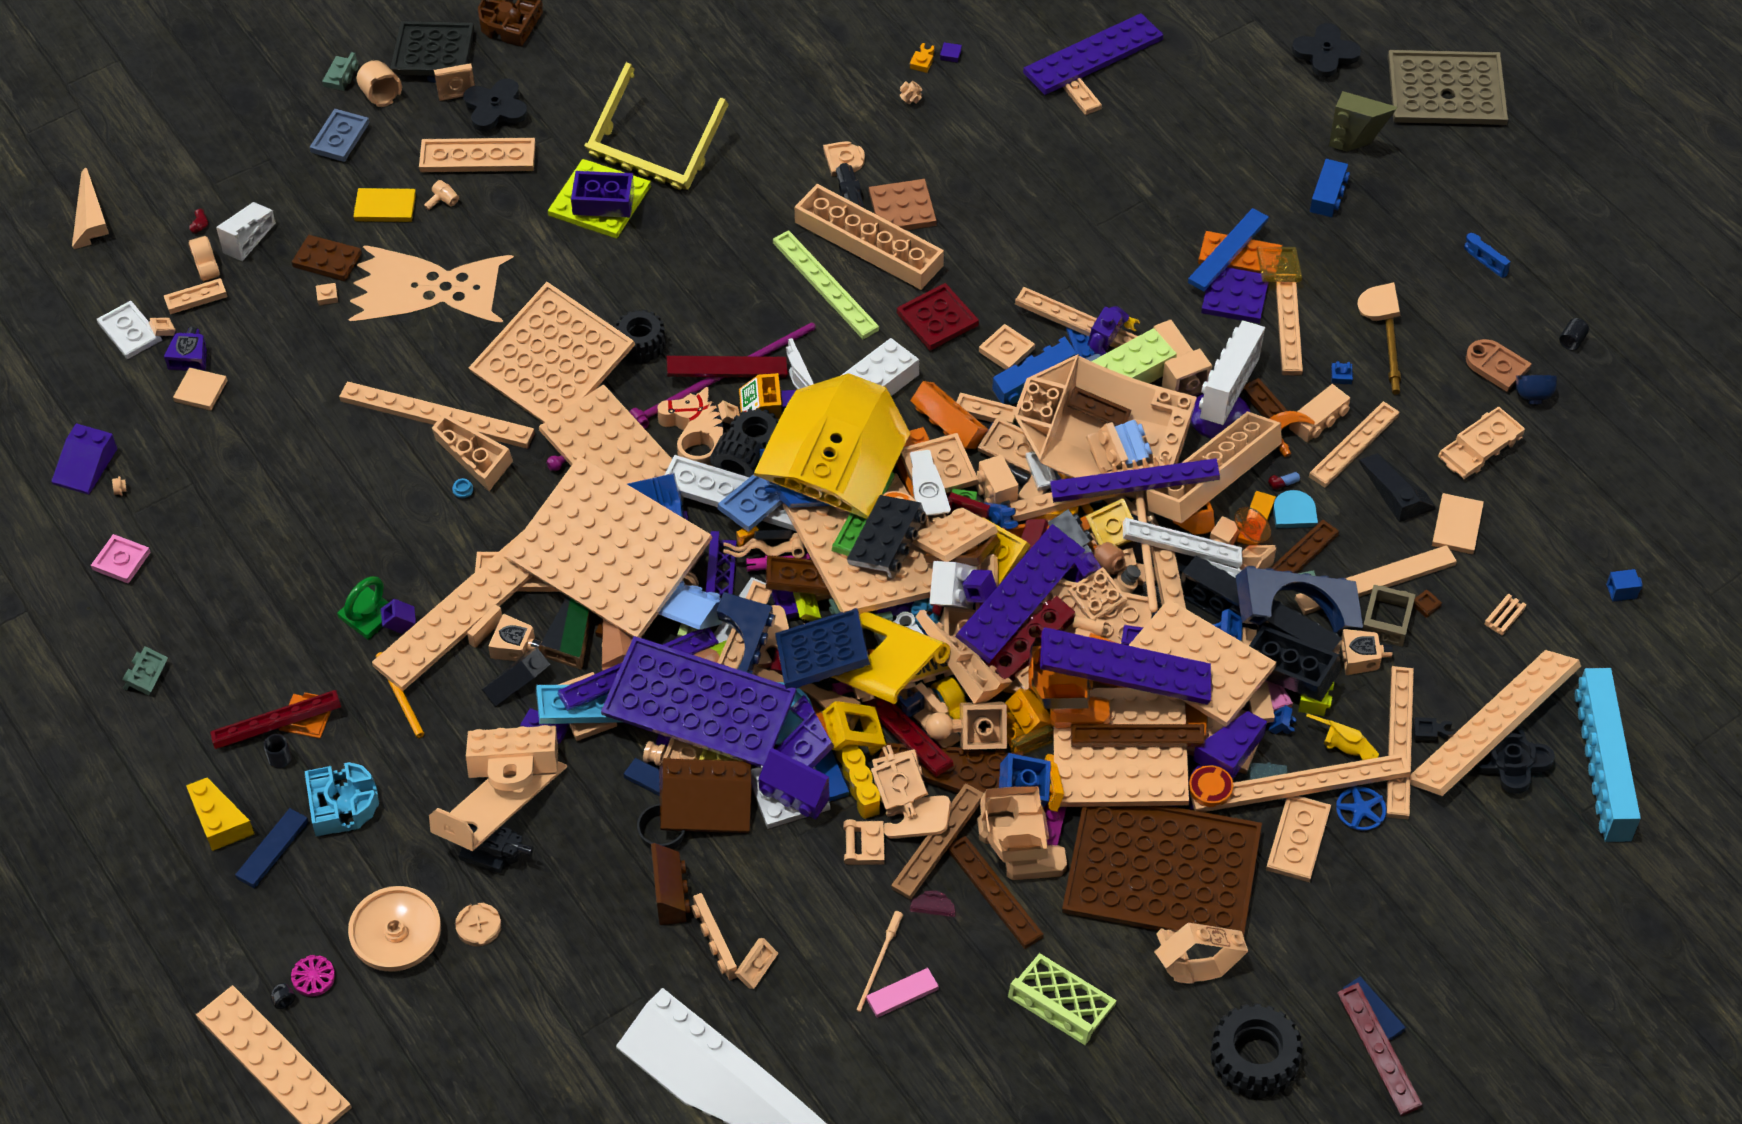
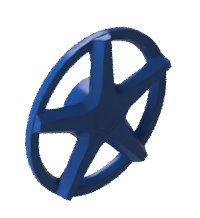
M1353 786L1339 796L1336 803V811L1344 824L1350 828L1364 831L1374 829L1383 822L1386 816V804L1383 796L1374 790ZM1359 791L1369 793L1374 798L1364 801ZM1353 793L1354 803H1341L1346 795ZM1379 802L1382 807L1381 818L1371 811V807ZM1341 809L1352 811L1354 816L1351 824L1343 818ZM1366 817L1376 822L1368 827H1358L1361 819Z

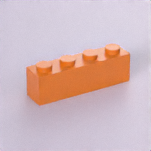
M923 381L910 400L916 405L915 409L930 417L929 421L934 425L940 426L945 435L958 433L965 450L967 448L976 449L989 430L933 382Z

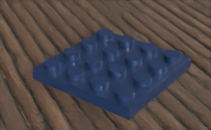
M857 608L846 613L841 612L775 633L786 689L799 688L806 684L819 682L823 679L870 665L860 614Z

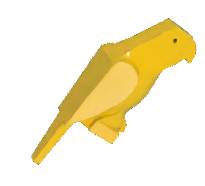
M1306 715L1310 719L1330 726L1324 742L1327 749L1337 747L1346 754L1359 755L1362 760L1378 758L1379 753L1359 730L1314 715Z

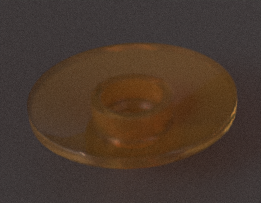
M1242 507L1235 513L1236 526L1247 539L1256 543H1263L1270 538V525L1260 512L1250 507Z

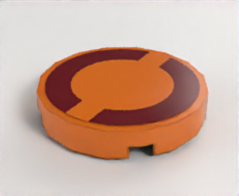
M1209 765L1202 766L1193 772L1188 787L1192 798L1203 806L1216 807V805L1225 804L1231 798L1234 785L1232 777L1227 771L1221 767Z

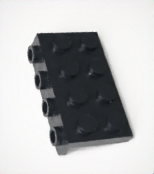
M879 495L847 557L848 564L885 571L889 578L894 579L901 570L905 556L909 554L913 540L918 536L921 524L926 520V512L923 509L922 503Z

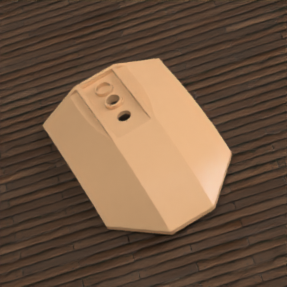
M1079 354L1026 379L1014 416L1040 463L1071 478L1102 474L1086 436L1098 432L1107 423L1067 407L1075 386L1132 410L1128 421L1136 420L1138 424H1142L1146 434L1142 437L1145 443H1149L1153 453L1149 455L1151 461L1147 462L1148 464H1153V456H1156L1158 462H1163V454H1166L1170 465L1178 463L1197 397L1128 377L1079 356ZM1144 490V502L1148 503L1147 491ZM1134 492L1122 494L1125 497L1135 499Z

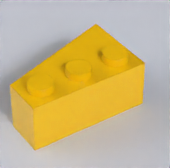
M208 778L186 785L212 851L254 835L250 820Z

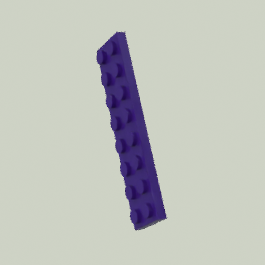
M1140 13L1024 67L1023 73L1046 95L1066 84L1076 81L1078 78L1085 77L1163 40V34Z
M1052 524L958 631L955 637L987 663H990L1075 564L1072 559L1079 554H1083L1085 549Z
M1046 627L1042 630L1040 669L1208 705L1211 701V663Z

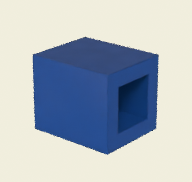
M1635 569L1610 572L1606 585L1612 601L1636 599L1638 597L1639 591L1642 589V580L1637 576Z

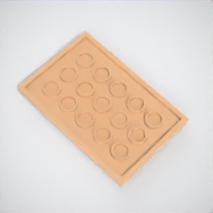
M605 385L600 386L539 426V431L571 466L578 456H581L626 484L665 475L672 461V458Z
M1169 599L1129 644V646L1211 663V701L1209 704L1205 705L1187 700L1182 701L1225 727L1230 724L1276 668L1274 660Z

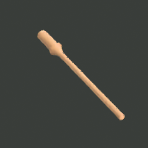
M899 911L894 912L889 927L885 931L886 940L857 1007V1012H861L889 942L896 936V931L903 917V914Z

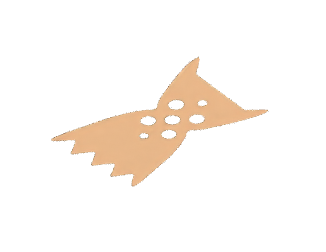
M363 246L375 258L357 264V266L366 270L371 275L354 282L355 285L366 290L367 293L350 300L353 304L363 308L364 311L354 315L349 321L405 314L431 307L439 302H445L465 313L494 322H503L500 317L492 312L493 298L499 265L514 256L506 255L489 258L446 271L442 267L418 257L377 247ZM429 272H437L439 274V277L434 281L428 280L426 276ZM459 273H466L468 279L460 282L456 279V276ZM416 282L418 283V287L413 288L411 287V284ZM443 282H450L452 284L451 289L448 291L441 290L439 286ZM480 285V289L474 290L473 286ZM426 291H433L435 297L431 300H426L423 298V294ZM462 292L465 294V298L461 301H455L453 294Z

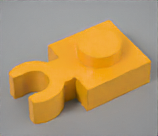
M922 43L920 52L915 51L910 61V69L927 73L933 62L934 46L932 45L927 50L925 49V43Z

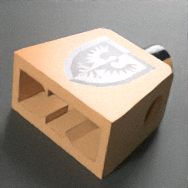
M503 614L488 646L490 658L517 661L529 650L538 648L541 652L540 644L542 641L535 639L534 629L531 625Z
M1343 629L1341 648L1345 675L1378 670L1382 658L1392 657V645H1380L1377 633Z

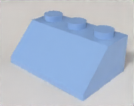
M681 581L658 613L699 630L722 624V621L718 620L716 611L721 600L720 595L714 592H704L698 586L685 585L684 581Z

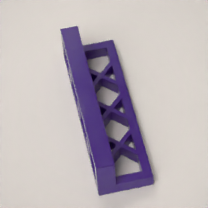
M711 531L713 538L710 541L706 592L716 593L717 591L721 598L723 592L733 595L736 557L730 554L724 556L720 552V547H726L723 543H729L737 547V541L720 540L719 531ZM725 562L730 568L723 573L718 567ZM724 579L729 585L722 590L717 584Z

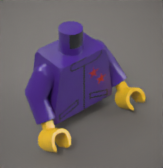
M1118 306L1104 307L1091 328L1087 345L1095 354L1102 356L1106 354L1123 323L1125 328L1136 331L1134 323L1140 324V321L1129 317Z

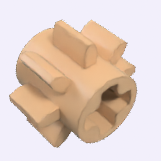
M905 81L900 87L902 92L900 97L906 103L911 104L914 102L917 104L922 98L920 93L922 88L916 82L911 81V83Z

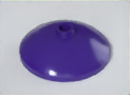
M1202 394L1196 400L1191 423L1200 434L1213 439L1247 411L1250 412L1247 403L1241 397H1238L1223 425L1200 418L1201 410L1199 409V403L1201 398H1204V394Z

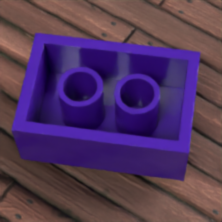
M575 171L571 195L573 215L630 218L635 190L633 173Z

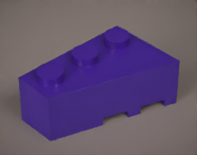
M1249 711L1245 712L1227 727H1223L1207 738L1204 747H1195L1193 761L1202 766L1213 765L1221 767L1229 773L1233 780L1265 735L1267 721Z

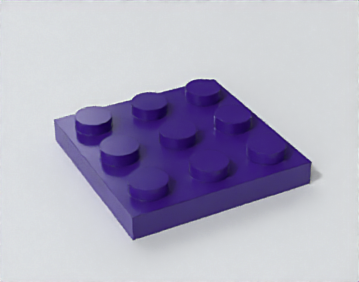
M1226 267L1206 289L1201 313L1260 324L1270 275Z

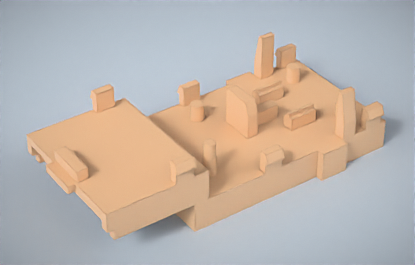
M1497 407L1490 413L1487 412L1482 415L1480 420L1459 433L1454 442L1440 451L1438 457L1446 463V466L1451 471L1458 473L1465 479L1474 472L1476 474L1480 472L1485 460L1493 455L1497 456L1500 454L1501 449L1507 445L1511 448L1515 444L1516 439L1520 440L1522 438L1525 428L1504 410Z

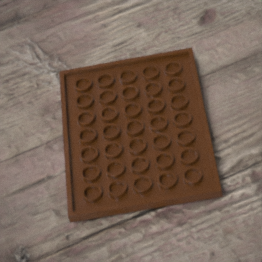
M1171 806L1082 807L1062 913L1158 931L1162 928L1177 932L1187 923L1242 931L1244 937L1262 823Z

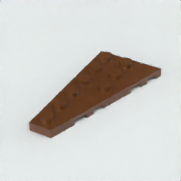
M886 743L884 746L887 748V745H891L894 754L909 751L903 744ZM960 747L941 749L953 760L954 766L937 777L919 761V766L922 767L924 782L955 793H959L966 783L985 793L986 789L999 788L1000 763L1008 753H1004V750L988 752L982 751V749H962ZM883 750L878 758L885 757ZM1016 751V753L1011 754L1024 756V751Z

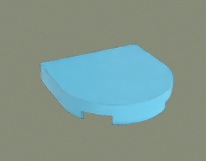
M1289 490L1281 493L1275 499L1273 513L1276 528L1315 527L1318 524L1315 503L1306 493Z

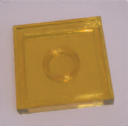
M1258 246L1257 256L1262 282H1301L1302 275L1296 247Z

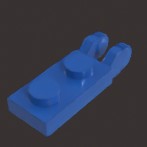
M1469 233L1466 236L1465 250L1501 278L1507 276L1511 261L1481 241L1480 236Z
M984 503L990 505L988 518L990 522L1005 529L1018 526L1017 521L1010 519V516L1015 514L1014 508H1010L1007 505Z

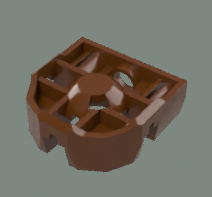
M482 0L478 6L481 32L488 38H493L497 32V34H500L503 42L523 46L543 13L542 0H517L515 4L513 0Z

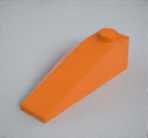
M1210 502L1206 503L1183 523L1172 520L1175 524L1194 535L1212 532L1215 527L1214 512Z

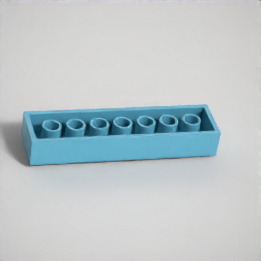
M1585 668L1582 677H1579V687L1575 689V701L1579 702L1578 718L1583 723L1581 733L1582 738L1586 739L1585 755L1590 760L1588 771L1589 775L1593 776L1592 793L1596 795V813L1600 814L1601 819L1599 821L1600 833H1603L1605 842L1632 841L1641 818L1611 668Z

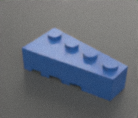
M1066 337L1059 339L1060 343L1054 347L1049 345L1043 348L1044 352L1036 357L1029 356L1019 367L1015 364L994 376L993 391L1000 402L1007 405L1018 402L1027 378L1075 356L1076 352Z

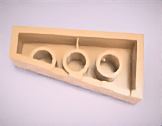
M445 413L432 427L436 441L488 491L492 489L513 462L509 448Z

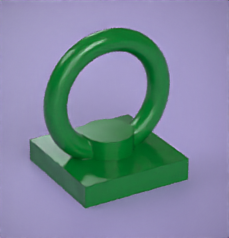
M370 576L360 581L348 595L345 606L337 613L339 619L367 640L383 627L381 608L389 602L382 597L384 592L382 580L379 577ZM375 585V592L368 586Z

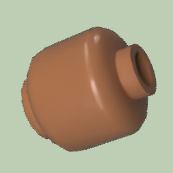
M1103 543L1094 550V557L1107 573L1118 572L1124 566V552L1113 543Z

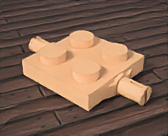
M887 745V748H882L887 760L881 765L871 768L885 809L888 811L904 806L908 818H912V815H917L912 803L929 794L914 754L911 752L904 756H895L891 745Z

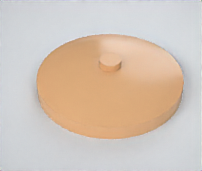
M393 886L373 892L358 904L351 915L348 934L353 951L366 965L382 971H400L421 963L432 953L440 938L441 921L435 904L427 895L410 887Z

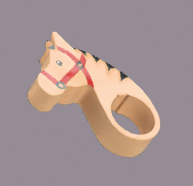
M705 387L700 393L690 392V395L680 400L662 401L658 405L659 424L664 427L677 426L679 429L684 430L677 442L678 456L713 466L710 462V456L720 436L723 434V423L717 407L709 399L708 387ZM701 444L707 445L711 449L708 454L702 456H693L685 452L687 448Z

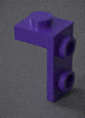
M1091 552L1079 554L1072 559L1075 565L1063 578L1066 581L1078 583L1102 567Z

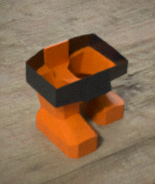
M1036 637L1031 645L1029 655V688L1035 692L1042 706L1045 709H1050L1051 725L1055 728H1071V724H1109V700L1090 696V690H1093V680L1040 669L1041 637Z

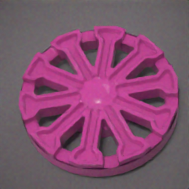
M320 955L307 956L298 961L292 969V984L296 991L304 996L321 995L328 991L334 983V967L325 957ZM317 985L322 986V988L318 990ZM309 986H312V989L310 991H307Z

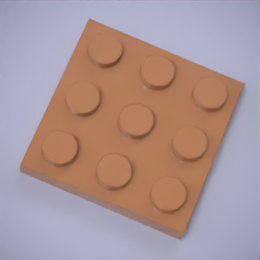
M925 179L869 187L874 214L904 230L936 226V217Z

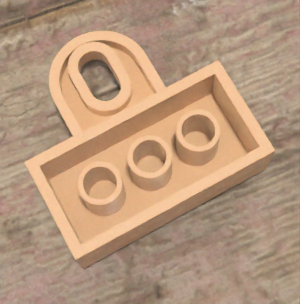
M556 725L468 731L466 749L468 777H488L492 787L511 791L528 785L533 779V774L557 772L558 741ZM509 775H516V776H514V777H512V778H505V777H504V776H509Z

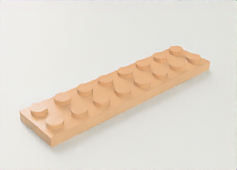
M233 985L196 1014L198 1020L300 1124H333L351 1109L350 1103Z

